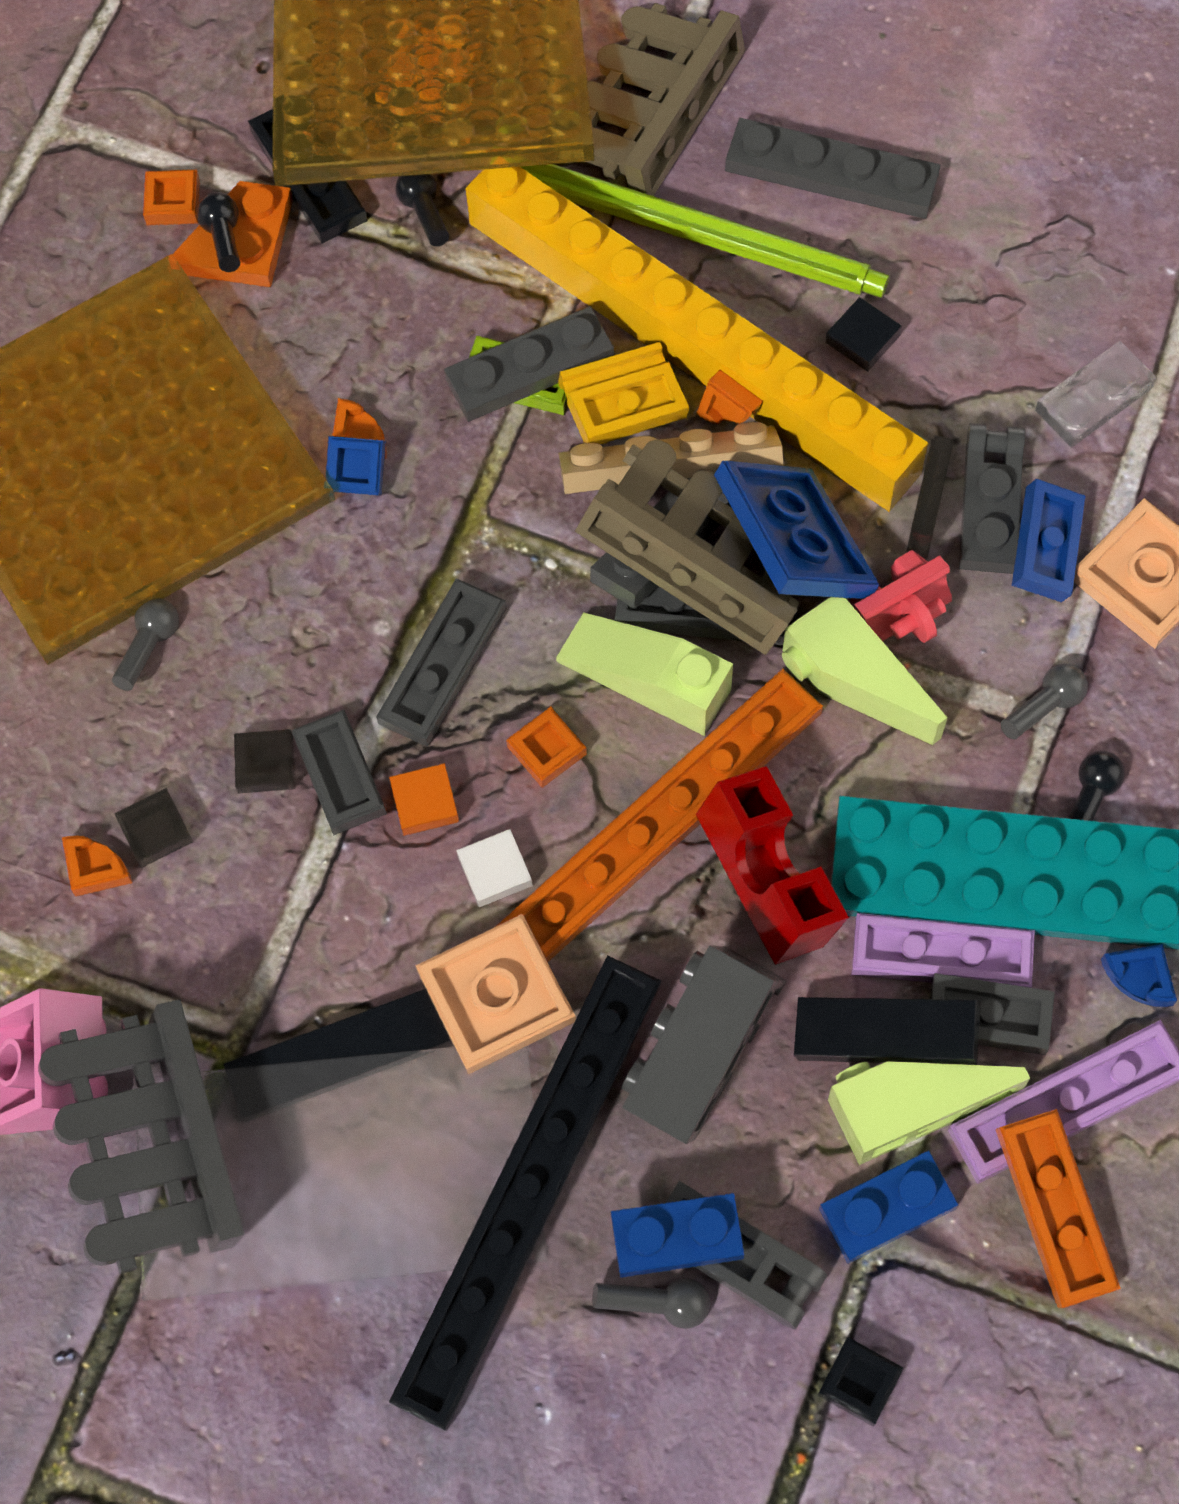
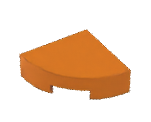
M719 370L709 379L696 414L714 424H720L722 421L740 424L745 422L761 406L763 401Z
M338 398L332 436L385 441L382 428L360 404ZM385 445V458H384V459L387 458V447H386V445Z
M85 836L62 837L71 891L76 897L132 883L130 873L122 859L106 845Z

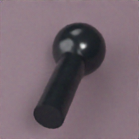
M408 168L399 175L396 181V195L402 204L414 208L430 244L435 247L442 246L448 241L449 233L433 201L437 192L436 181L432 174L423 168Z
M221 192L207 194L200 200L197 206V220L205 231L212 234L220 269L224 272H233L240 266V259L232 230L239 218L238 207L235 201L227 194Z
M1108 751L1090 753L1081 762L1078 775L1083 787L1068 819L1093 821L1104 796L1117 792L1122 786L1125 779L1124 765L1119 757Z

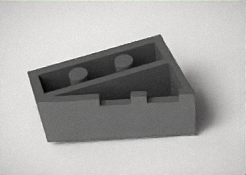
M709 945L705 954L696 951L681 975L680 983L687 986L678 1005L675 1008L667 1004L652 1029L651 1036L656 1038L658 1042L647 1061L639 1057L623 1083L622 1089L630 1094L622 1108L685 1144L694 1141L732 1077V1070L747 1042H752L758 1032L760 1025L757 1023L773 994L777 996L780 994L787 980L726 946Z

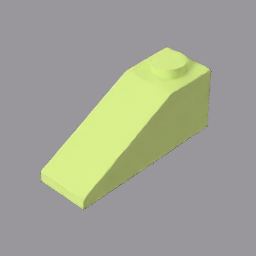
M829 597L786 627L782 658L786 667L799 681L806 679L817 693L933 745L942 738L948 717L846 598Z
M584 612L556 657L558 663L703 736L706 735L732 687L733 663L683 638Z
M866 1061L853 1065L836 1075L835 1078L838 1083L831 1086L828 1102L858 1164L861 1165L964 1119L1024 1089L1030 1080V1076L1025 1067L887 1061L871 1068Z

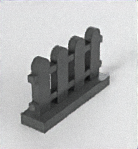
M181 999L157 1004L148 1021L149 1024L140 1026L138 1016L134 1015L122 1018L120 1022L122 1030L78 1040L76 1029L60 1032L59 1039L61 1044L52 1046L44 1051L38 1064V1072L41 1079L49 1085L62 1086L71 1083L76 1103L66 1105L59 1110L53 1122V1131L56 1138L64 1144L77 1145L86 1142L91 1163L83 1164L74 1170L68 1182V1191L72 1199L79 1204L91 1205L101 1202L106 1223L95 1226L86 1236L83 1244L86 1258L99 1266L117 1263L119 1274L136 1270L135 1257L176 1246H180L182 1258L198 1254L200 1251L198 1241L207 1239L210 1254L235 1247L245 1234ZM155 1063L160 1064L164 1082L155 1084L151 1064ZM133 1069L137 1084L136 1089L93 1098L89 1079ZM175 1120L180 1140L171 1142L166 1122ZM148 1127L153 1147L109 1158L104 1141L105 1137ZM191 1179L196 1200L187 1202L182 1181ZM164 1186L169 1207L124 1218L119 1197Z

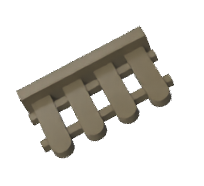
M654 3L651 9L637 6L626 10L621 17L624 35L630 39L628 45L608 44L597 53L599 69L606 76L602 84L594 81L582 82L572 92L575 108L582 114L577 122L570 119H559L553 122L547 130L550 146L557 152L559 162L571 165L575 158L602 167L604 177L615 181L620 174L626 175L630 189L654 196L745 52L739 15L721 10L713 23L710 19L699 17L697 22L693 23L668 15L666 6ZM649 45L675 53L676 55L671 61L644 51ZM623 83H628L652 92L648 98H644L619 89ZM601 120L625 128L627 131L621 137L597 129L595 126Z
M652 440L646 444L643 450L633 444L623 459L625 463L631 466L619 485L610 479L602 485L575 532L766 655L789 625L800 602L792 598L791 595L779 594L766 570L762 577L743 566L753 546L733 509L718 499L722 489L714 473L700 470L694 473L689 481L671 469L676 461V453L668 443L661 440ZM660 485L678 497L667 515H664L648 504ZM706 516L725 527L715 546L695 535Z

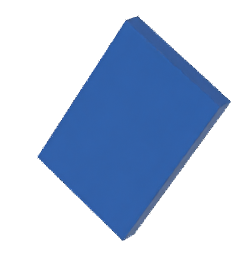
M737 461L721 462L714 476L779 594L864 599L875 593L880 586L812 468Z

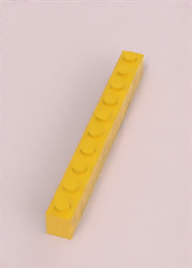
M499 153L465 188L470 225L579 300L591 306L595 311L646 346L660 342L663 347L662 354L664 358L703 385L707 386L710 378L719 370L723 371L763 401L761 406L750 416L751 418L766 426L774 425L780 438L888 512L891 511L922 474L928 447L927 441Z

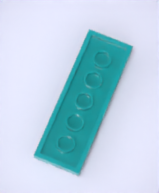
M839 796L831 885L848 916L856 917L857 913L1029 929L1035 930L1034 935L1147 947L1163 944V948L1179 950V829Z

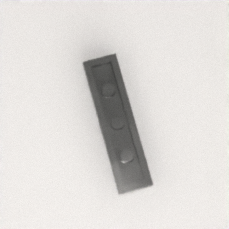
M740 117L725 160V172L923 219L927 218L941 164Z

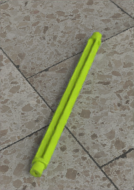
M495 150L491 156L490 162L499 153L573 203L844 289L860 296L864 292L883 298L889 282L890 275L872 270L870 264L855 261L554 165L519 152H515L512 155Z

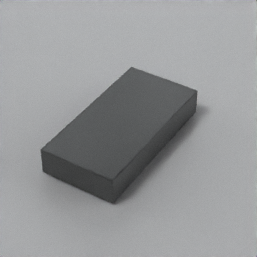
M345 710L291 730L333 836L387 814Z

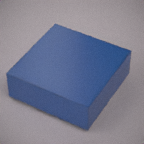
M329 436L325 491L382 496L386 441Z

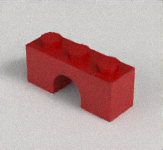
M764 766L718 781L697 811L696 816L774 965L823 948L848 920L849 916L821 866L803 873H799L793 866L786 850L784 833L786 825L794 815L768 767Z

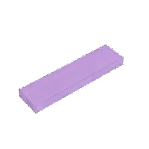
M1159 1020L956 1122L949 1127L948 1132L976 1183L979 1184L1009 1169L995 1130L996 1128L1057 1109L1067 1138H1070L1178 1083L1179 1050L1162 1021Z

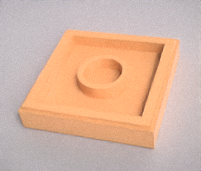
M1144 498L1076 565L1074 583L1154 649L1179 625V525Z
M523 914L415 965L468 1075L573 1024L576 1020V1016Z

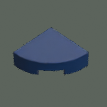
M1163 944L1105 953L1101 958L1103 968L1109 979L1129 998L1155 1007H1171L1177 1002Z

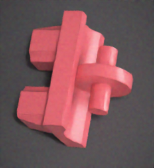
M911 550L898 557L891 566V576L894 582L884 588L879 586L875 593L864 599L848 598V601L882 641L893 635L900 639L912 632L917 639L925 643L937 636L936 624L933 619L946 612L945 605L952 602V594L946 579L947 574L950 573L949 565L940 555L928 562L914 550Z

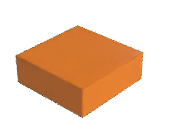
M197 169L145 171L143 216L146 225L198 224L196 211L199 204L200 178Z
M549 707L506 739L509 750L542 788L587 755L586 746L552 707Z
M445 763L389 777L403 836L459 822Z

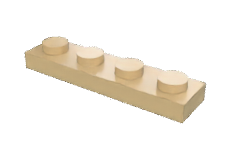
M746 422L737 425L734 430L712 433L705 429H692L681 433L676 438L661 439V441L668 443L676 453V461L671 469L686 479L692 478L694 473L700 470L710 471L715 474L722 461L784 466L782 444L774 425L766 426L759 422ZM638 436L627 440L625 444L602 447V445L597 443H584L574 446L568 452L558 453L565 494L600 490L608 479L619 485L631 467L623 461L631 446L634 444L643 450L648 442L657 439L651 436Z

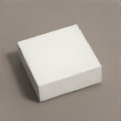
M510 829L456 850L458 859L479 907L533 886L531 876Z

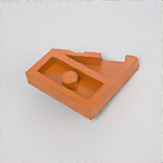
M239 181L227 194L235 201L239 211L237 224L232 229L240 259L239 268L233 272H224L220 269L212 234L205 231L199 225L171 255L169 264L173 274L271 288L293 203L291 188Z

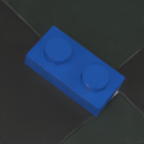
M1035 479L1026 486L1012 586L1058 602H1063L1072 595L1085 495L1039 479Z
M928 1150L820 1204L819 1210L847 1264L956 1210L958 1203Z
M734 1193L611 1211L620 1278L744 1259Z

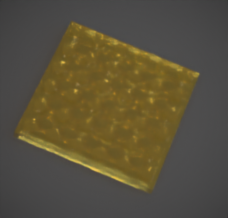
M274 0L272 170L276 186L595 161L579 0Z
M173 254L0 347V589L47 665L131 618L146 602L157 598L164 599L336 500L333 489Z

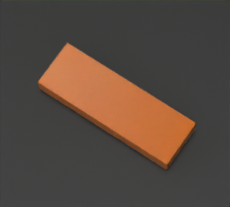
M1054 1109L996 1128L1000 1145L1057 1308H1065L1121 1289L1058 1110Z

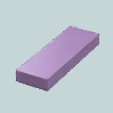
M857 913L855 918L851 975L932 983L933 976L937 973L1032 988L1035 930Z

